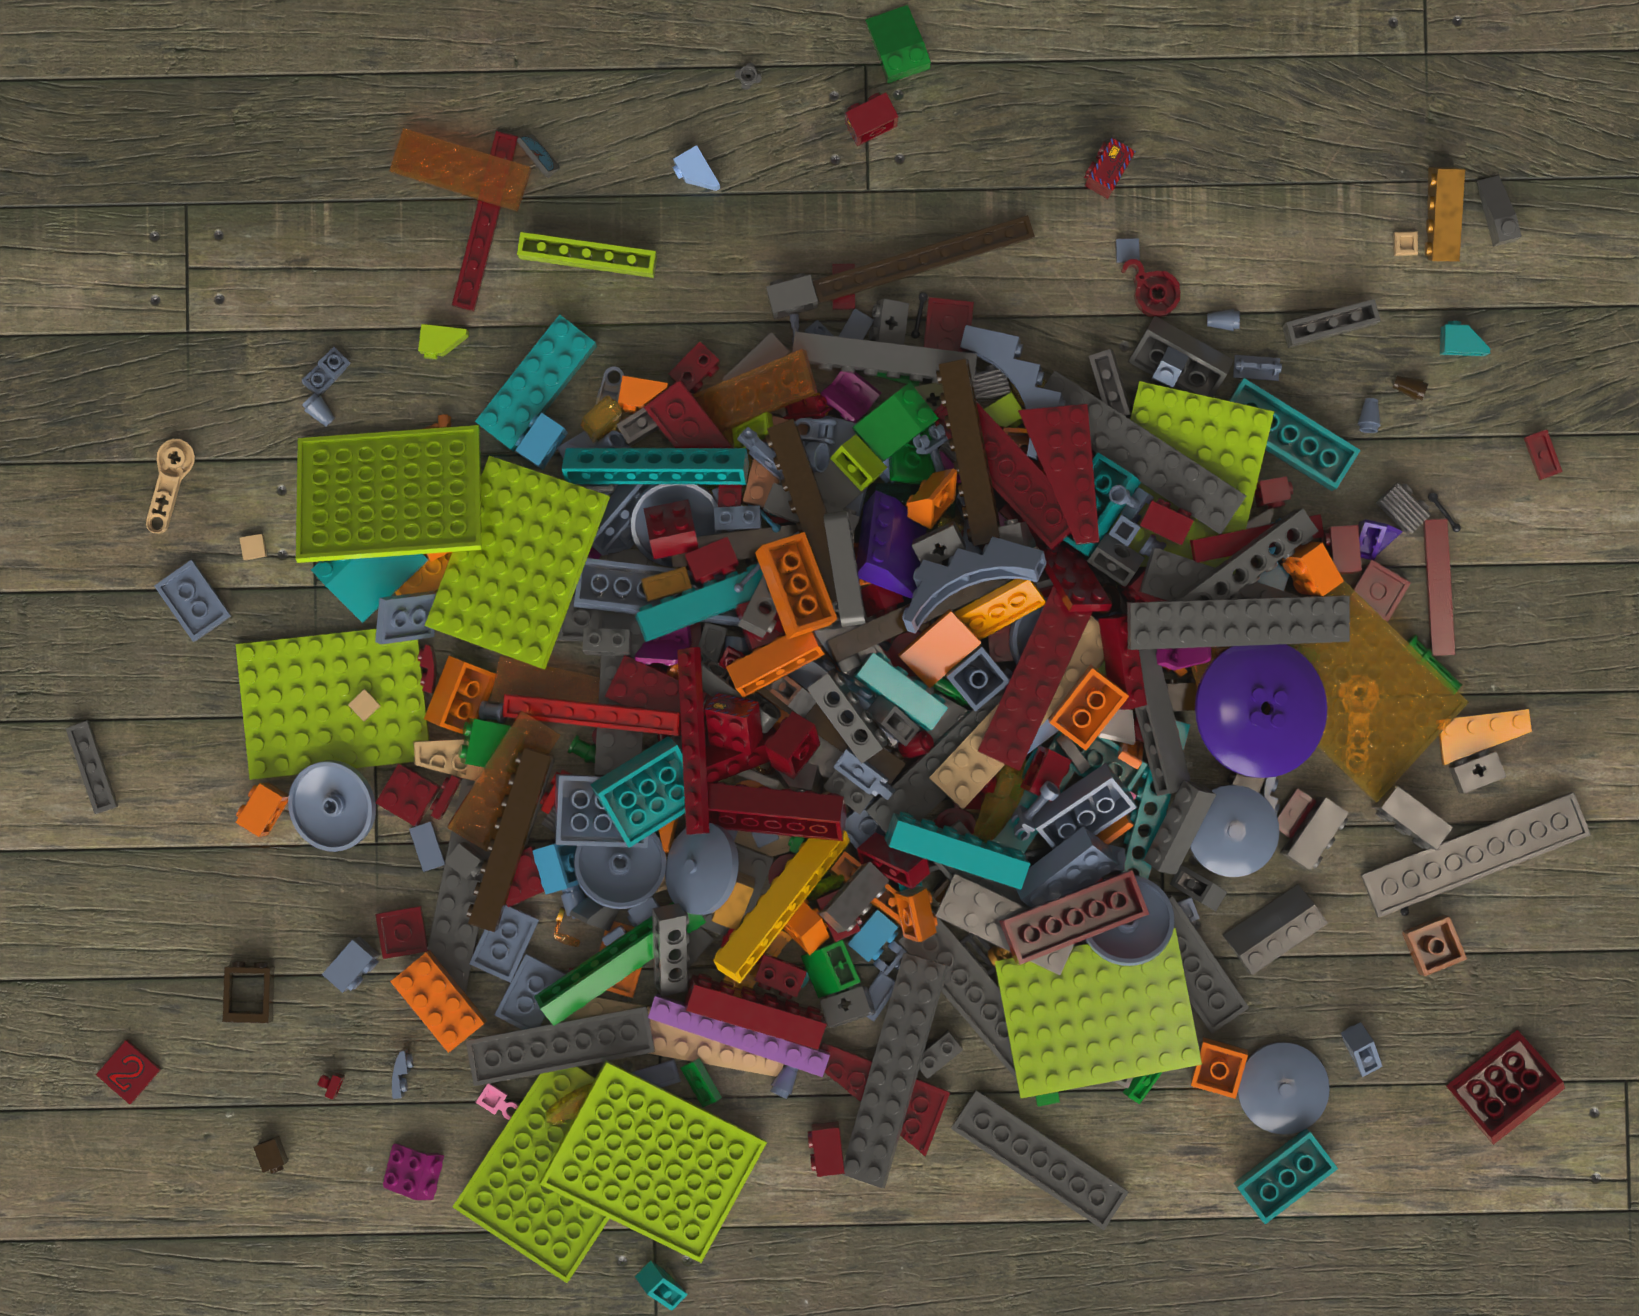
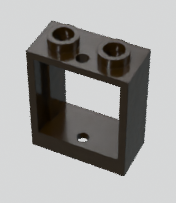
M232 961L231 965L224 967L222 1022L268 1024L273 1021L274 966H268V962H254V966H245L243 961ZM233 973L264 974L263 1012L232 1011Z

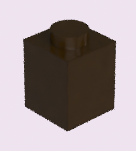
M279 1136L253 1147L263 1173L269 1170L271 1174L284 1169L283 1165L288 1162Z

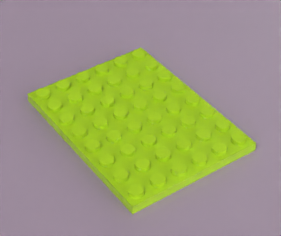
M1139 381L1130 420L1245 494L1246 498L1222 533L1246 529L1274 411ZM1142 482L1139 485V488L1154 497L1153 500L1157 501L1158 498L1170 502ZM1146 502L1138 513L1142 516L1137 523L1138 525L1141 524L1150 506ZM1170 502V508L1178 511L1179 507ZM1121 513L1119 514V516L1117 517V519L1115 520V522L1110 527L1107 533H1110V531L1122 515ZM1191 515L1194 522L1182 545L1141 526L1128 547L1139 553L1153 534L1156 536L1157 541L1167 544L1164 551L1193 560L1190 540L1218 535L1219 533ZM1142 555L1145 558L1139 567H1146L1149 557ZM1231 556L1200 563L1216 568Z
M479 425L298 438L297 563L482 550Z
M489 456L481 475L482 550L452 552L424 626L545 670L610 497Z
M376 629L236 644L249 779L298 775L308 766L326 760L344 762L354 768L414 762L413 742L430 741L428 721L424 719L427 712L425 691H422L423 686L420 685L423 671L418 661L420 651L419 639L379 644L375 642ZM364 689L381 705L366 721H363L348 706Z
M1176 928L1173 929L1171 939L1166 948L1154 959L1139 965L1124 966L1111 963L1096 954L1089 944L1073 946L1061 975L1055 974L1030 961L1021 965L1015 964L1014 958L994 961L1020 1098L1202 1065Z
M605 1061L539 1183L564 1197L702 1263L767 1142Z
M580 1067L541 1073L453 1205L454 1209L566 1283H568L610 1219L539 1183L596 1079Z

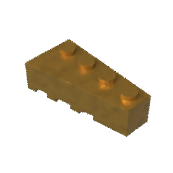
M1428 167V219L1426 222L1428 242L1425 243V256H1428V260L1460 262L1465 169L1456 167Z

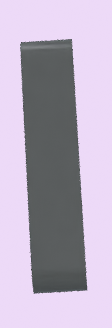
M848 511L824 514L842 627L866 624Z
M701 650L702 689L713 698L717 693L743 698L736 690L728 670L719 666L717 661ZM755 691L743 699L759 702L762 733H768L781 717V712L774 704Z

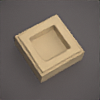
M1418 231L1393 233L1394 256L1418 255Z
M263 534L240 538L243 560L267 557Z
M366 689L348 704L363 721H366L381 707Z

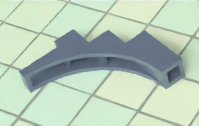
M968 325L965 326L960 345L962 352L977 354V357L994 365L1006 375L1018 390L1026 409L1065 406L1066 400H1063L1061 392L1038 387V385H1042L1044 379V372H1041L1040 364L1017 360V357L1020 358L1023 351V344H1020L1021 341L1018 336ZM1029 438L1027 456L1031 460L1038 461L1037 453Z
M992 536L989 544L984 546L982 555L957 548L954 556H951L948 561V567L923 560L920 567L915 569L913 575L917 589L913 593L909 608H906L903 613V621L907 631L916 634L924 619L937 605L952 594L968 586L996 579H1023L1038 582L1046 565L1044 552Z

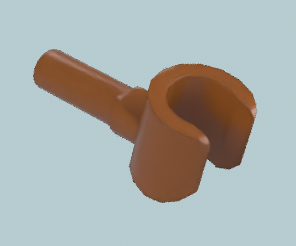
M447 414L438 415V423L422 429L451 427V416Z

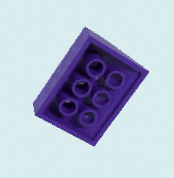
M875 491L863 507L856 560L859 579L912 599L913 593L917 589L913 575L915 569L921 565L912 547V541L926 534L927 527L908 518V509L899 500Z

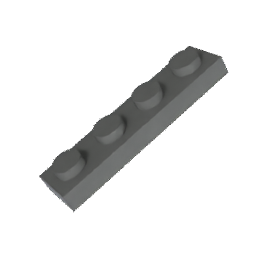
M90 721L65 728L94 814L118 807Z

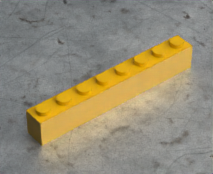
M844 831L843 841L809 838L801 844L799 852L786 863L784 871L772 881L771 887L766 894L760 896L757 905L751 912L746 914L741 926L731 933L726 945L717 951L713 961L719 971L739 984L742 982L850 843L847 831Z

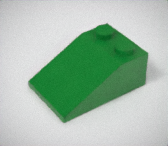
M908 5L865 19L887 84L930 69L931 61Z
M910 382L853 426L852 429L872 452L884 462L911 442L914 437L926 431L939 418Z

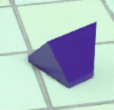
M1366 519L1360 521L1358 529L1361 558L1374 561L1376 556L1403 531L1385 523Z

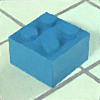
M541 412L539 417L537 415L533 417L528 425L530 430L526 435L522 434L515 445L517 446L516 451L521 456L543 470L568 432L564 427Z
M551 844L532 851L545 894L579 885L574 871L576 845Z

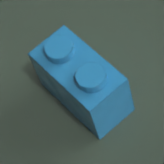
M877 908L860 927L861 931L855 933L848 941V945L868 962L871 959L875 961L884 951L881 947L885 942L891 943L898 935L896 931L898 926Z

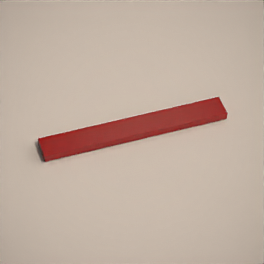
M504 694L503 717L674 736L680 735L681 715L680 712Z

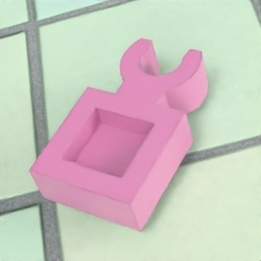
M491 1083L486 1085L476 1101L477 1104L494 1115L498 1110L502 1111V1115L508 1120L511 1119L512 1115L507 1112V1108L513 1107L517 1110L519 1107L516 1102H507L505 1099L508 1094Z

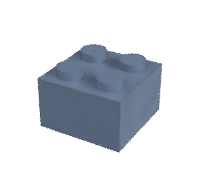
M357 937L351 940L322 975L342 993L347 990L352 991L364 980L361 976L364 973L371 972L379 963L377 958L380 954L361 937Z

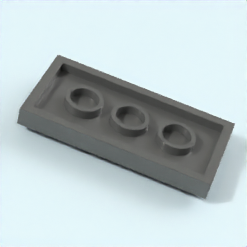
M735 842L739 859L738 871L755 878L754 891L740 923L742 924L746 914L755 907L774 857ZM712 913L702 915L706 923L700 927L723 936L730 929L712 922Z

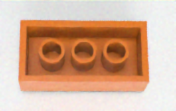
M805 532L764 544L755 552L787 639L830 626L837 620Z
M430 950L390 981L448 1053L487 1022L486 1018Z

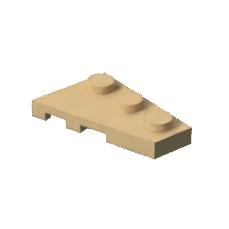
M465 739L413 742L415 765L485 784L484 767L460 762L461 758L458 757L460 745H464Z

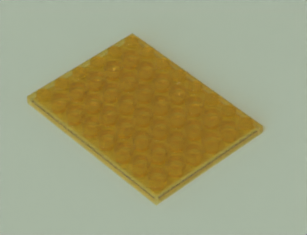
M1344 581L1324 596H1350V642L1286 645L1294 648L1308 659L1317 671L1325 689L1327 720L1324 733L1317 747L1374 802H1378L1469 702Z

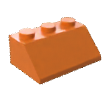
M448 656L424 719L440 727L463 734L464 724L469 721V717L480 719V704L482 701H488L498 674Z
M1090 664L1048 720L1055 728L1084 750H1087L1129 695Z

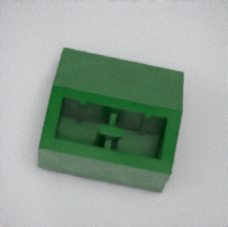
M843 939L817 948L811 955L808 953L801 955L818 998L839 992L861 982Z

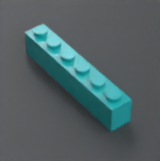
M758 563L747 567V571L738 574L736 571L726 575L723 581L717 582L715 579L703 584L704 588L695 590V588H690L683 591V596L674 599L673 596H669L660 600L661 604L653 607L652 604H648L639 608L640 612L635 617L645 642L732 610L737 605L750 601L762 578L763 572L761 568L743 586L741 592H736L734 586L740 583Z

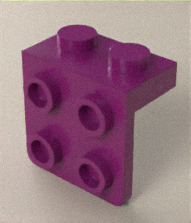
M840 371L834 381L820 395L826 398V405L837 409L846 421L856 423L869 411L882 392L857 372L846 373Z
M690 626L644 642L635 654V661L643 662L644 664L664 663L668 666L677 664V650L689 648L692 644Z
M1211 647L1157 649V664L1171 670H1177L1207 663L1211 660Z
M393 1144L383 1187L414 1200H434L439 1175L443 1167L444 1155L439 1153H422L401 1144Z

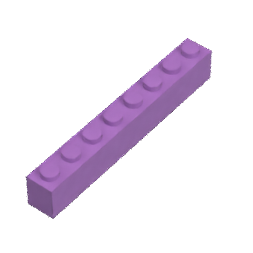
M659 994L655 995L648 1015L649 1019L823 1077L830 1057V1052L822 1049H813L686 1011L685 1003L665 996L661 997Z

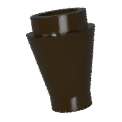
M1397 375L1393 388L1416 401L1417 399L1423 400L1429 383L1423 382L1424 379Z

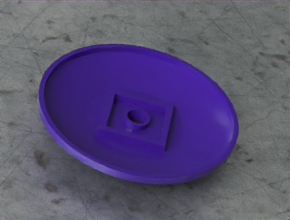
M1286 644L1231 646L1210 663L1200 680L1195 700L1196 722L1201 738L1210 753L1228 769L1254 778L1280 776L1303 764L1318 746L1327 720L1325 689L1317 671L1308 659ZM1264 702L1270 705V712L1267 715L1261 711V705Z

